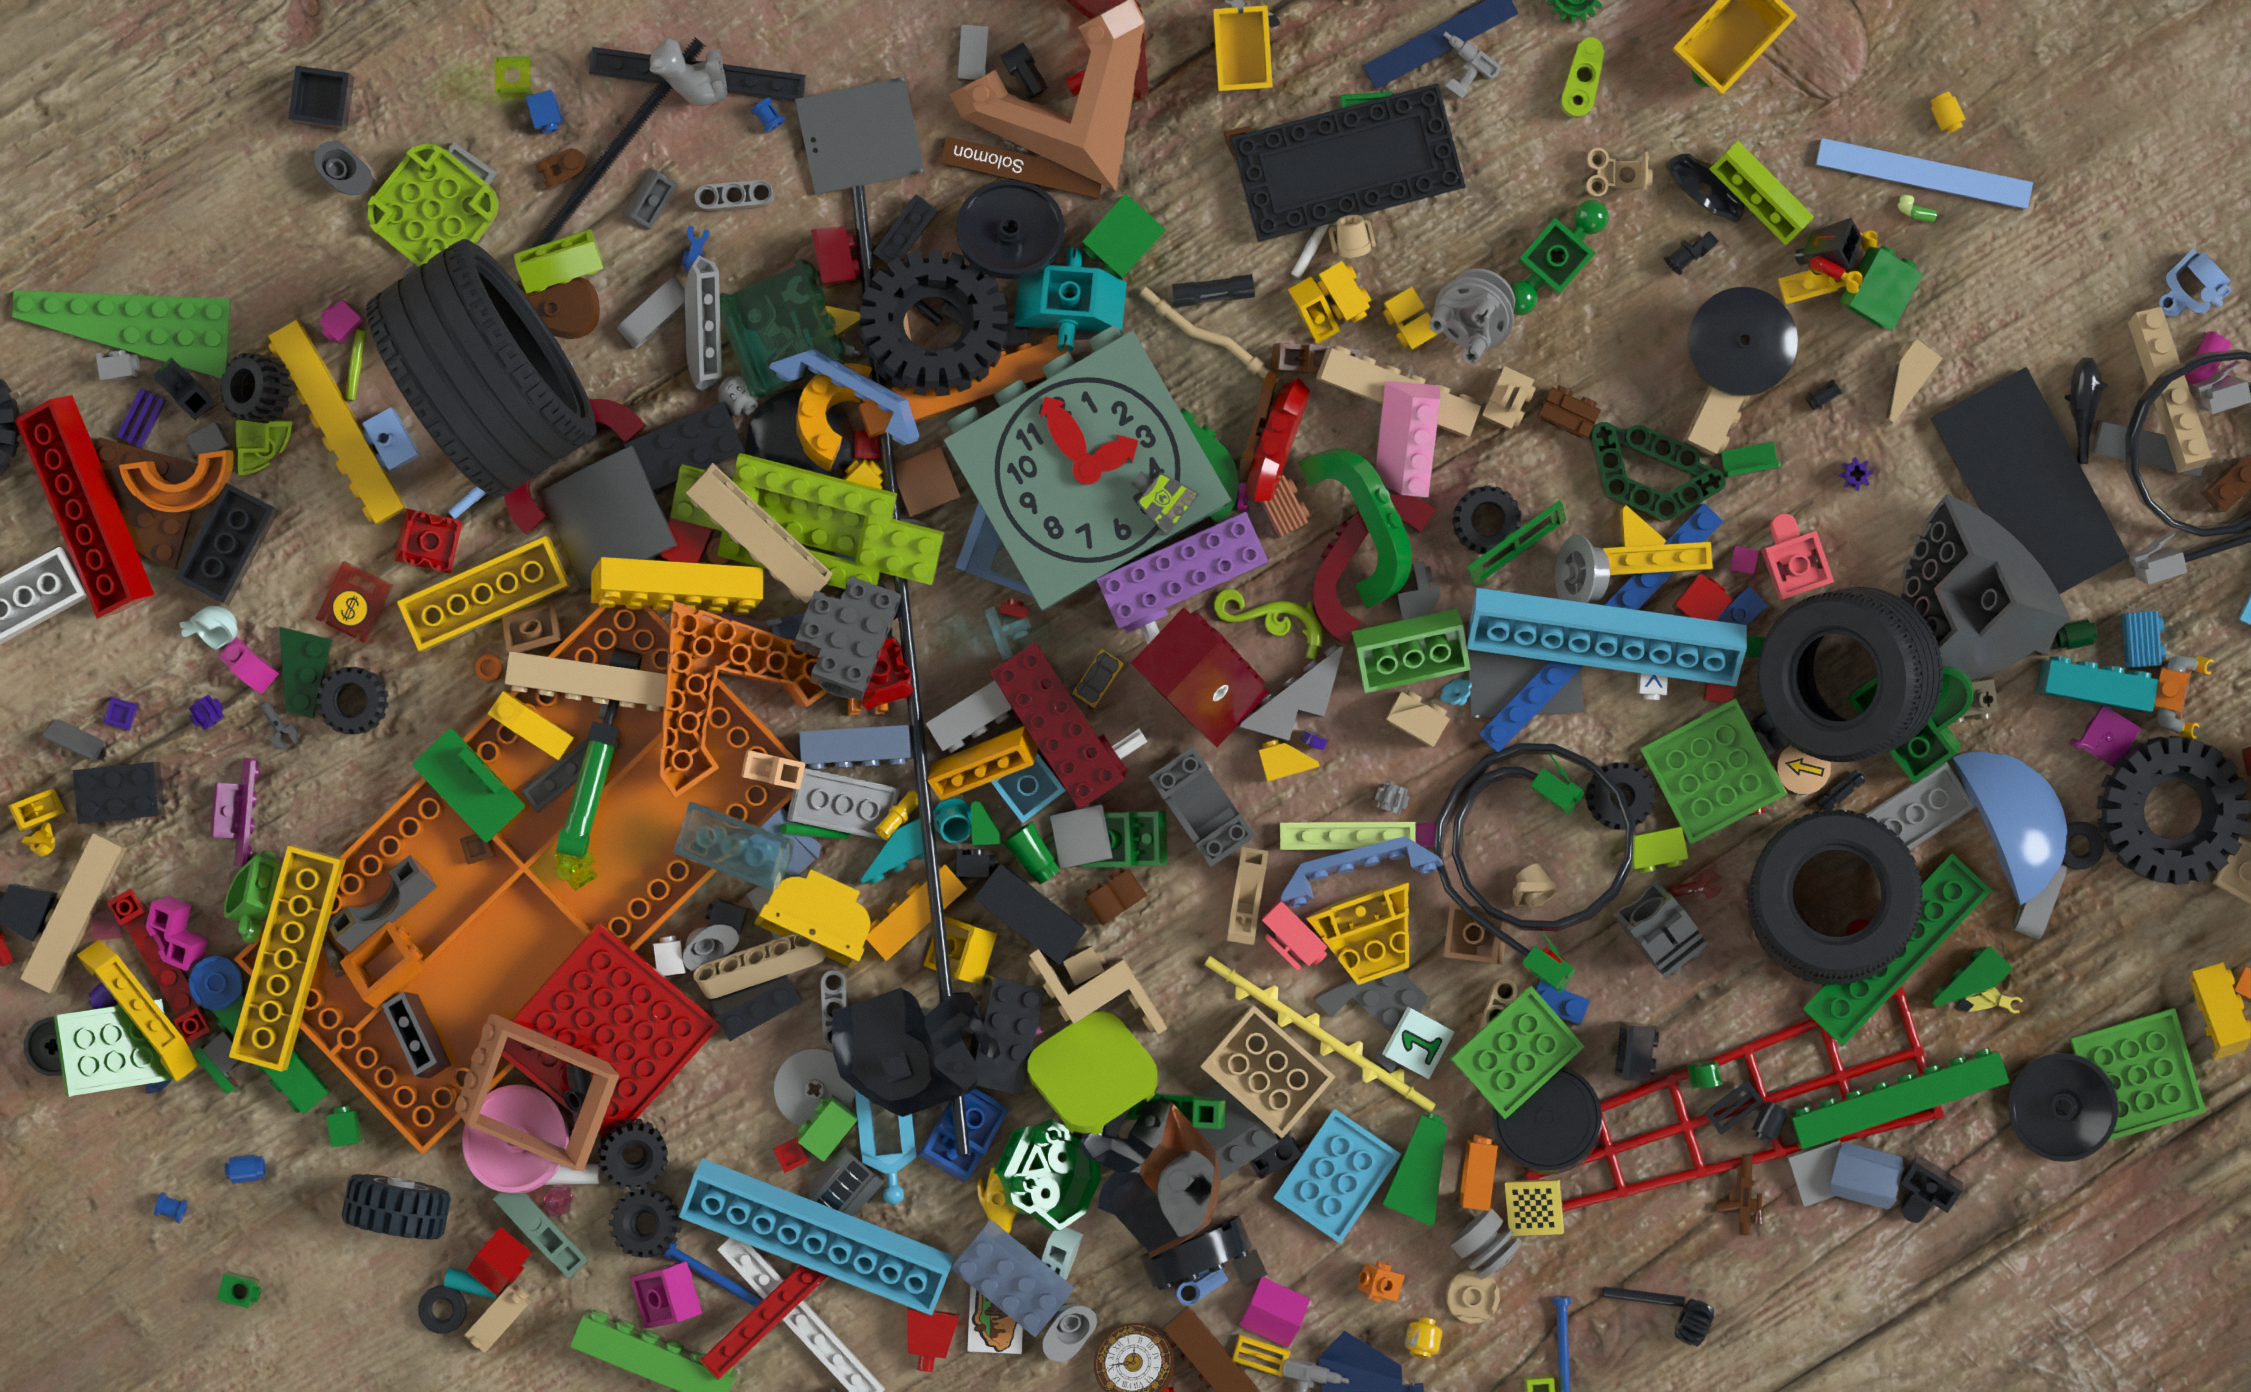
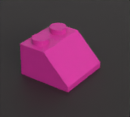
M687 1261L667 1265L630 1277L645 1329L678 1323L702 1314Z

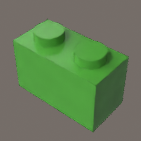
M832 1094L827 1100L823 1098L814 1109L816 1114L810 1121L806 1119L797 1130L799 1133L798 1143L823 1162L857 1121V1113Z

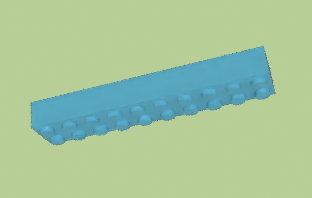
M1476 588L1468 625L1467 649L1736 686L1747 649V625Z
M704 1158L701 1159L694 1173L679 1218L931 1316L955 1256Z

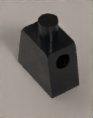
M9 884L6 892L0 891V923L34 942L40 932L42 933L46 916L52 909L57 893L20 884Z

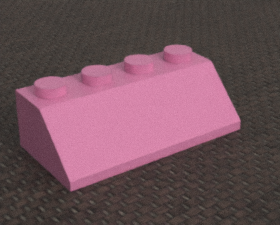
M1385 381L1375 470L1385 487L1401 495L1429 496L1440 406L1439 385Z

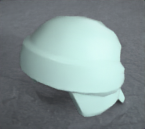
M207 606L196 613L195 616H192L190 621L179 623L180 628H183V637H188L197 632L203 641L214 650L231 643L238 632L237 621L234 615L227 608L220 606Z

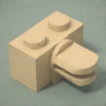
M1504 366L1482 412L1481 418L1509 431L1513 425L1518 427L1525 413L1521 411L1524 401L1530 402L1536 388L1532 386L1534 379Z

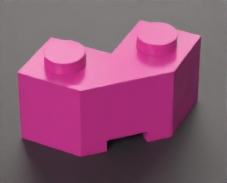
M167 896L151 902L146 929L150 937L154 936L160 948L158 953L162 961L187 971L194 968L197 963L204 959L208 939L186 930L191 905Z

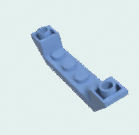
M816 349L771 363L769 368L777 372L776 376L789 382L802 378L807 365H809L808 369L818 375L825 374L832 378L831 382L843 388L847 386L855 391L854 394L864 400L871 399L878 403L877 407L888 413L894 412L885 430L893 435L892 439L903 445L918 441L919 433L906 398Z
M1403 836L1301 863L1282 893L1281 899L1286 905H1291V908L1305 906L1307 901L1314 899L1310 878L1316 881L1325 879L1329 873L1337 871L1339 874L1349 873L1354 870V867L1363 864L1364 867L1378 865L1380 863L1379 860L1402 859L1406 857L1405 853L1409 854L1411 867L1421 874L1436 871V867L1442 866L1443 862L1434 853Z

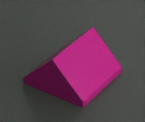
M1261 1276L1239 1326L1289 1348L1301 1327L1310 1298Z

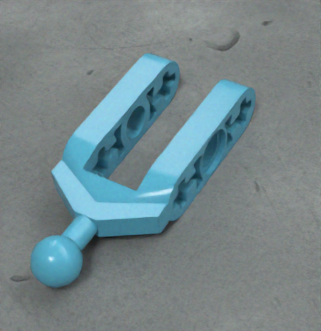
M855 1090L862 1162L886 1174L887 1186L883 1190V1198L890 1205L899 1204L904 1198V1191L898 1185L897 1172L917 1157L913 1114L905 1117L898 1115L902 1152L876 1155L871 1100Z

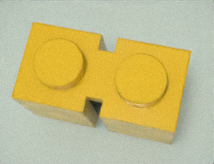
M1413 287L1384 303L1383 307L1385 310L1382 311V314L1389 325L1394 324L1397 327L1399 333L1396 334V337L1403 348L1408 347L1410 351H1413L1440 334L1431 331L1429 328L1431 317L1428 312L1405 326L1402 324V322L1425 308Z

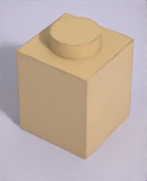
M1090 946L1063 960V963L1076 986L1103 972L1104 968L1102 965L1106 963V960L1100 949L1094 950Z

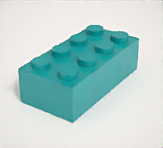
M2050 656L2049 660L2041 661L2035 693L2098 705L2103 704L2109 707L2136 712H2153L2159 680L2152 679L2151 673L2129 671V674H2125V668L2115 666H2103L2102 669H2098V663L2088 661H2076V664H2071V658Z

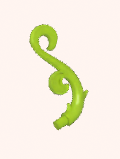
M1225 589L1216 595L1213 607L1216 616L1220 620L1236 623L1266 615L1265 626L1271 634L1276 636H1284L1290 631L1291 627L1288 617L1279 622L1277 615L1287 613L1296 616L1304 623L1307 629L1302 630L1303 634L1307 637L1306 644H1308L1305 658L1316 660L1318 650L1322 648L1323 629L1310 601L1307 603V607L1289 601L1270 602L1241 614L1230 615L1224 610L1226 602L1230 600L1236 601L1239 609H1243L1245 603L1242 595L1234 589Z

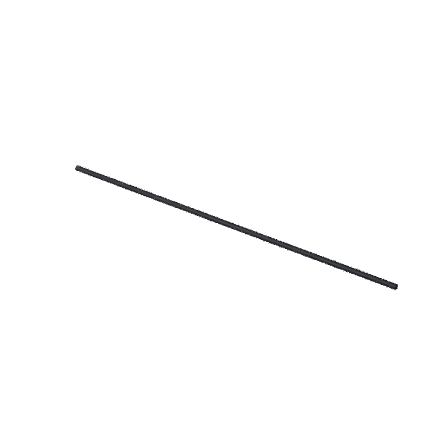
M860 185L851 187L862 292L864 295L866 288H871L874 269L865 186ZM875 362L870 363L872 367V380L886 388V379L882 378L875 371ZM884 433L878 435L884 490L897 493L893 519L901 521L892 435ZM894 576L895 592L901 594L897 613L902 659L911 671L910 682L914 690L907 698L939 998L940 1003H942L953 992L930 784L927 781L929 772L908 580ZM951 1019L946 1023L948 1029L951 1028ZM963 1095L951 1100L957 1155L970 1154Z

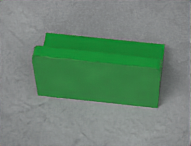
M1774 442L1725 450L1720 453L1725 478L1774 470L1781 467V462L1777 461Z

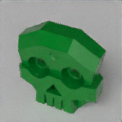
M1048 1119L1033 1126L1013 1130L1008 1140L1009 1143H1007L993 1174L998 1175L1002 1183L1006 1206L1020 1214H1030L1039 1223L1052 1231H1060L1086 1214L1101 1181L1100 1163L1084 1155L1079 1143L1081 1139L1070 1136V1132L1065 1126L1053 1119ZM1059 1153L1062 1154L1061 1162L1058 1160ZM1042 1189L1046 1192L1044 1198L1041 1196Z

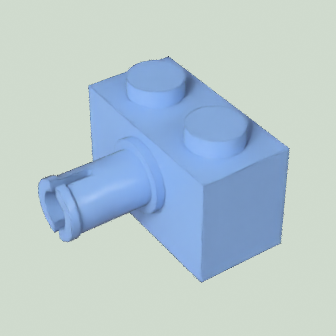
M390 407L363 422L366 430L362 431L369 445L374 444L379 453L376 454V458L383 469L387 467L388 470L394 472L421 456L395 409Z

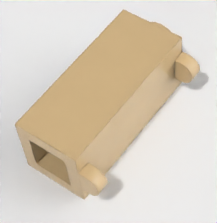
M513 1284L509 1285L465 1336L476 1348L486 1353L532 1302L528 1299L529 1293L520 1285L516 1287Z

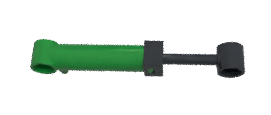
M615 647L609 666L640 670L642 654ZM609 699L603 723L592 721L586 753L565 825L561 829L556 846V853L583 860L587 853L590 832L613 753L617 750L621 736L620 729L613 726L619 707V700Z

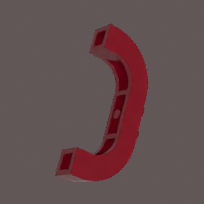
M589 399L594 412L595 423L611 427L625 443L630 442L647 427L636 413L620 403L607 399ZM531 479L504 496L510 516L527 535L548 517L532 498L530 491Z
M1401 494L1390 495V499L1402 522L1417 532H1422L1436 509L1416 497ZM1359 511L1349 523L1343 521L1335 533L1339 536V539L1334 546L1329 543L1320 557L1324 561L1317 571L1312 589L1313 606L1317 618L1324 629L1344 645H1347L1352 637L1351 632L1356 631L1361 621L1347 613L1340 606L1336 597V584L1340 575L1369 533Z

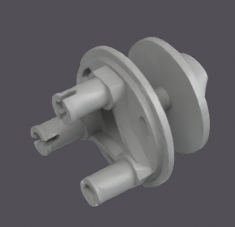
M1470 269L1464 271L1440 290L1435 301V313L1430 320L1429 328L1435 333L1443 332L1453 342L1467 348L1463 353L1464 361L1467 364H1473V362L1476 364L1479 362L1484 351L1498 346L1510 334L1514 322L1515 296L1513 290L1505 279L1490 270Z

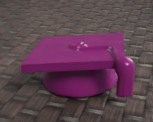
M2102 704L2095 717L2088 722L2085 733L2080 741L2072 737L2069 744L2076 749L2082 747L2112 766L2120 756L2124 757L2141 728Z

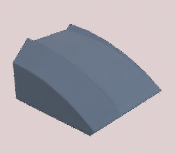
M783 807L743 844L779 881L789 877H797L815 859L819 858L821 849L820 843L812 836L789 835L780 832V825L782 823L800 824L787 820L788 812Z
M1844 1142L1838 1153L1831 1180V1195L1889 1209L1896 1202L1902 1172L1905 1170L1902 1157Z

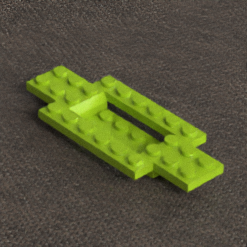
M739 453L734 476L729 478L799 543L856 558L855 561L807 549L833 573L827 585L846 589L850 576L878 585L880 572L928 585L933 584L944 532L893 519L897 493ZM682 464L679 470L670 518L722 531L717 556L768 569L762 563L756 562L742 544L735 543L730 538L729 532L722 526L714 524L704 509L696 507L690 501L686 492L705 470Z

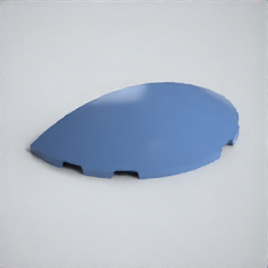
M1986 751L1969 752L1952 757L1951 759L1973 806H1977L1999 853L1997 858L2020 906L2043 891L2062 864L2066 851L2067 825L2060 800L2041 774L2014 757L2005 754L1988 753Z

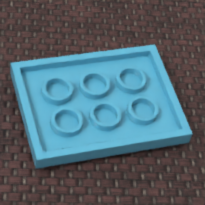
M1333 1108L1273 1198L1341 1244L1401 1156V1153Z

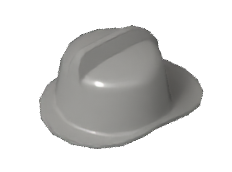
M724 924L699 927L693 930L686 940V948L683 952L685 966L695 972L702 964L726 957L738 944L739 935L737 931L731 926Z
M1077 1303L1061 1306L1052 1317V1324L1046 1331L1042 1342L1044 1354L1050 1360L1056 1362L1066 1361L1081 1349L1097 1325L1096 1314L1091 1308Z

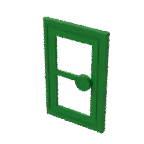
M1560 500L1519 530L1512 531L1506 536L1505 540L1470 564L1467 569L1473 586H1478L1566 522L1563 503ZM1547 517H1550L1551 522L1522 544L1519 543L1518 538ZM1511 543L1514 544L1515 549L1486 570H1483L1482 564Z

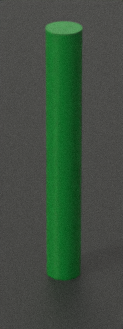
M782 823L780 825V832L782 834L845 840L850 836V833L818 826Z

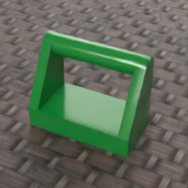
M973 802L971 804L972 845L1000 844L1001 832L982 802Z

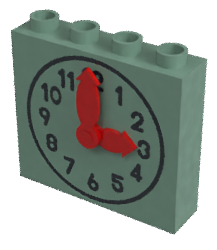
M1117 325L1091 338L1088 342L1094 353L1075 363L1068 352L1043 366L1041 370L1047 380L1029 391L1023 380H1019L996 393L994 397L1000 407L981 418L977 409L972 407L947 422L953 434L944 439V442L1043 612L1097 582V578L1123 567L1225 508L1232 502L1136 334L1132 330L1122 336ZM1140 471L1153 481L1160 473H1163L1199 493V496L1168 535L1164 534L1137 504L1143 493L1131 483Z

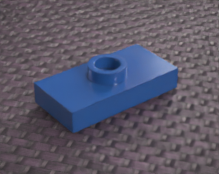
M1748 586L1725 608L1715 621L1748 625L1768 605Z

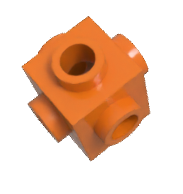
M1376 1261L1375 1265L1365 1263L1359 1275L1357 1289L1367 1293L1366 1298L1373 1301L1382 1302V1298L1398 1301L1405 1275L1392 1270V1265Z

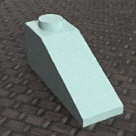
M1067 1227L1060 1231H1053L1048 1238L1041 1261L1063 1279L1067 1280L1083 1234Z

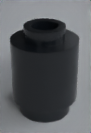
M1767 1101L1765 1107H1761L1752 1127V1130L1756 1131L1755 1137L1770 1143L1771 1138L1777 1141L1787 1118L1785 1116L1787 1109Z

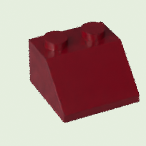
M845 226L811 230L824 287L831 288L857 282L856 275L861 273L858 259H852L850 249L855 248L852 232L847 233Z

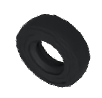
M2087 822L2067 824L2066 851L2062 863L2072 869H2087L2094 866L2101 859L2104 852V839L2101 832L2094 825ZM2083 835L2089 840L2090 848L2085 855L2077 856L2071 852L2070 841L2074 836Z
M438 1285L429 1289L421 1297L418 1305V1315L421 1323L429 1331L437 1334H448L455 1331L464 1322L467 1315V1303L464 1296L458 1290ZM439 1299L448 1300L453 1307L452 1315L446 1320L436 1318L432 1312L433 1304Z

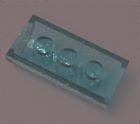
M691 801L689 802L673 853L773 891L780 885L788 870L793 854L794 842L788 837Z

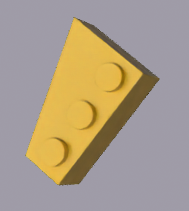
M2224 962L2192 971L2189 980L2198 1010L2202 1011L2207 1027L2204 1028L2206 1036L2211 1035L2216 1051L2211 1052L2213 1059L2217 1060L2244 1052L2251 1040V1022L2249 1019L2245 1020L2242 1013L2244 1004L2239 994L2236 995L2232 985L2235 984L2231 970H2226Z

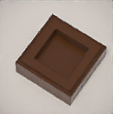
M477 834L460 839L468 865L495 857L491 842H484Z

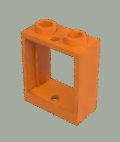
M390 921L385 923L339 962L363 1001L376 1009L426 968L421 960L423 957L422 952L409 941L411 938L409 932L402 925L397 927ZM395 942L404 959L373 984L363 967L391 943Z
M1474 1135L1473 1139L1467 1138L1459 1204L1462 1208L1490 1211L1498 1146L1492 1142L1489 1136Z

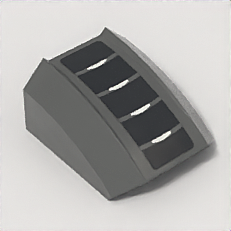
M844 1145L807 1187L809 1200L854 1217L885 1180L868 1168Z

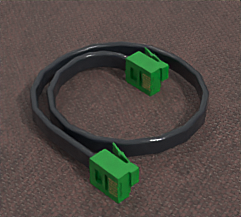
M1518 743L1504 748L1500 752L1496 751L1484 756L1457 781L1451 789L1435 822L1433 853L1443 862L1442 866L1436 868L1444 890L1472 921L1525 959L1522 964L1526 970L1561 994L1570 982L1569 980L1576 973V970L1560 957L1558 950L1543 931L1558 932L1591 920L1619 895L1634 863L1636 826L1622 790L1591 760L1556 744ZM1522 754L1549 755L1557 765L1558 772L1569 785L1544 768L1539 774L1524 767H1501L1484 775L1482 774L1492 765ZM1556 755L1587 769L1616 797L1626 824L1625 855L1610 888L1585 910L1555 921L1521 920L1492 907L1472 885L1462 858L1464 823L1477 796L1491 783L1505 778H1524L1533 782L1531 787L1538 796L1569 817L1578 805L1577 802L1582 798L1584 792L1568 779L1566 772L1552 756ZM1467 787L1469 789L1454 818L1452 856L1464 889L1489 916L1522 931H1542L1541 934L1549 943L1550 950L1562 961L1561 963H1558L1536 946L1531 951L1474 911L1453 888L1443 860L1445 826L1459 798Z

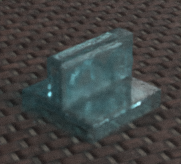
M991 607L984 610L1002 659L1006 662L1014 656L1007 638L1012 637L1016 641L1029 636L1027 631L1032 629L1028 617L1002 626L996 608Z

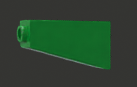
M1428 1112L1427 1116L1420 1114L1384 1195L1382 1204L1433 1227L1447 1126L1442 1123V1117Z

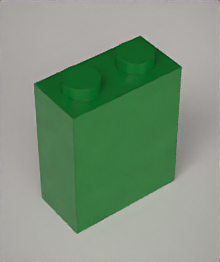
M1125 193L1082 241V245L1085 246L1083 252L1093 261L1098 258L1105 264L1103 268L1105 272L1115 277L1118 276L1123 280L1166 233V229Z
M1881 245L1880 248H1868L1856 270L1862 275V286H1859L1857 293H1850L1846 289L1839 304L1882 330L1893 331L1923 273L1915 269L1917 266L1915 263L1905 258L1898 259L1894 256L1895 251Z

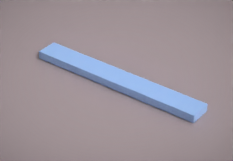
M1824 138L1820 140L1815 166L2025 210L2028 209L2033 182Z

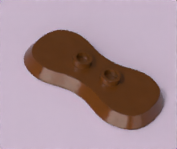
M576 277L568 283H558L547 287L541 292H530L527 294L524 286L518 285L553 335L568 339H578L591 333L597 326L600 315L599 299L596 289L588 280Z

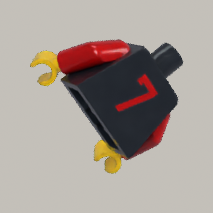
M1852 218L1845 219L1813 231L1806 247L1795 251L1796 262L1799 265L1808 264L1815 275L1825 274L1835 280L1840 281L1842 279L1846 281L1847 291L1857 293L1859 286H1862L1861 273L1858 271L1846 273L1845 271L1851 270L1861 243L1865 251L1869 247H1877V233L1872 230L1865 231L1864 234L1860 233L1861 230L1857 229Z

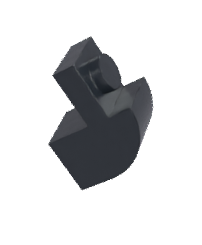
M172 357L152 375L154 380L195 421L215 403L203 386Z

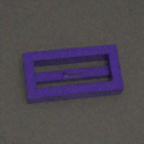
M140 388L117 437L143 449L167 400ZM146 396V402L128 436L126 433ZM154 400L157 404L139 440H136L134 438Z

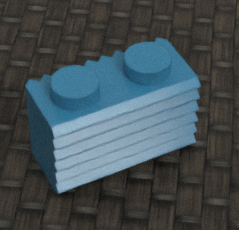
M2158 611L2121 614L2125 668L2162 665V660L2166 658L2164 643L2160 644V633L2164 631V621L2162 616L2158 617Z

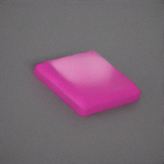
M1735 546L1730 570L1753 575L1759 551Z
M1435 822L1415 824L1416 843L1424 848L1434 846Z

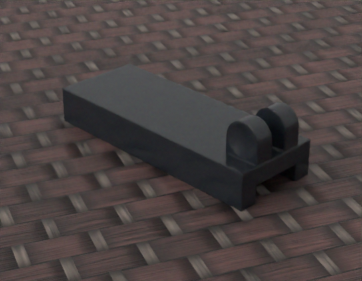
M915 194L873 253L887 264L896 258L902 261L936 215L938 209L918 194Z

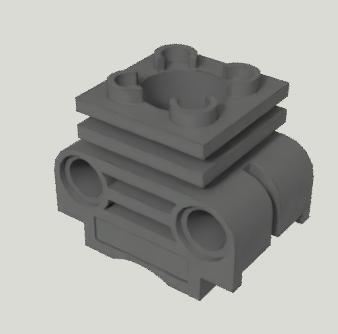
M1657 881L1647 887L1636 901L1623 906L1613 914L1627 935L1646 956V959L1665 978L1676 974L1683 964L1691 958L1699 956L1703 949L1709 945L1702 938L1703 936L1700 932L1697 931L1698 928L1685 910Z

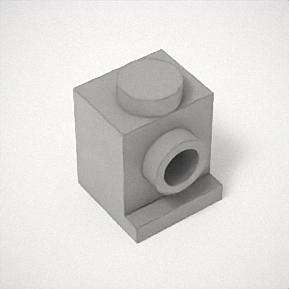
M125 350L109 352V357H107L103 353H96L100 381L112 382L137 378L136 371L140 370L137 354L130 355L126 354Z

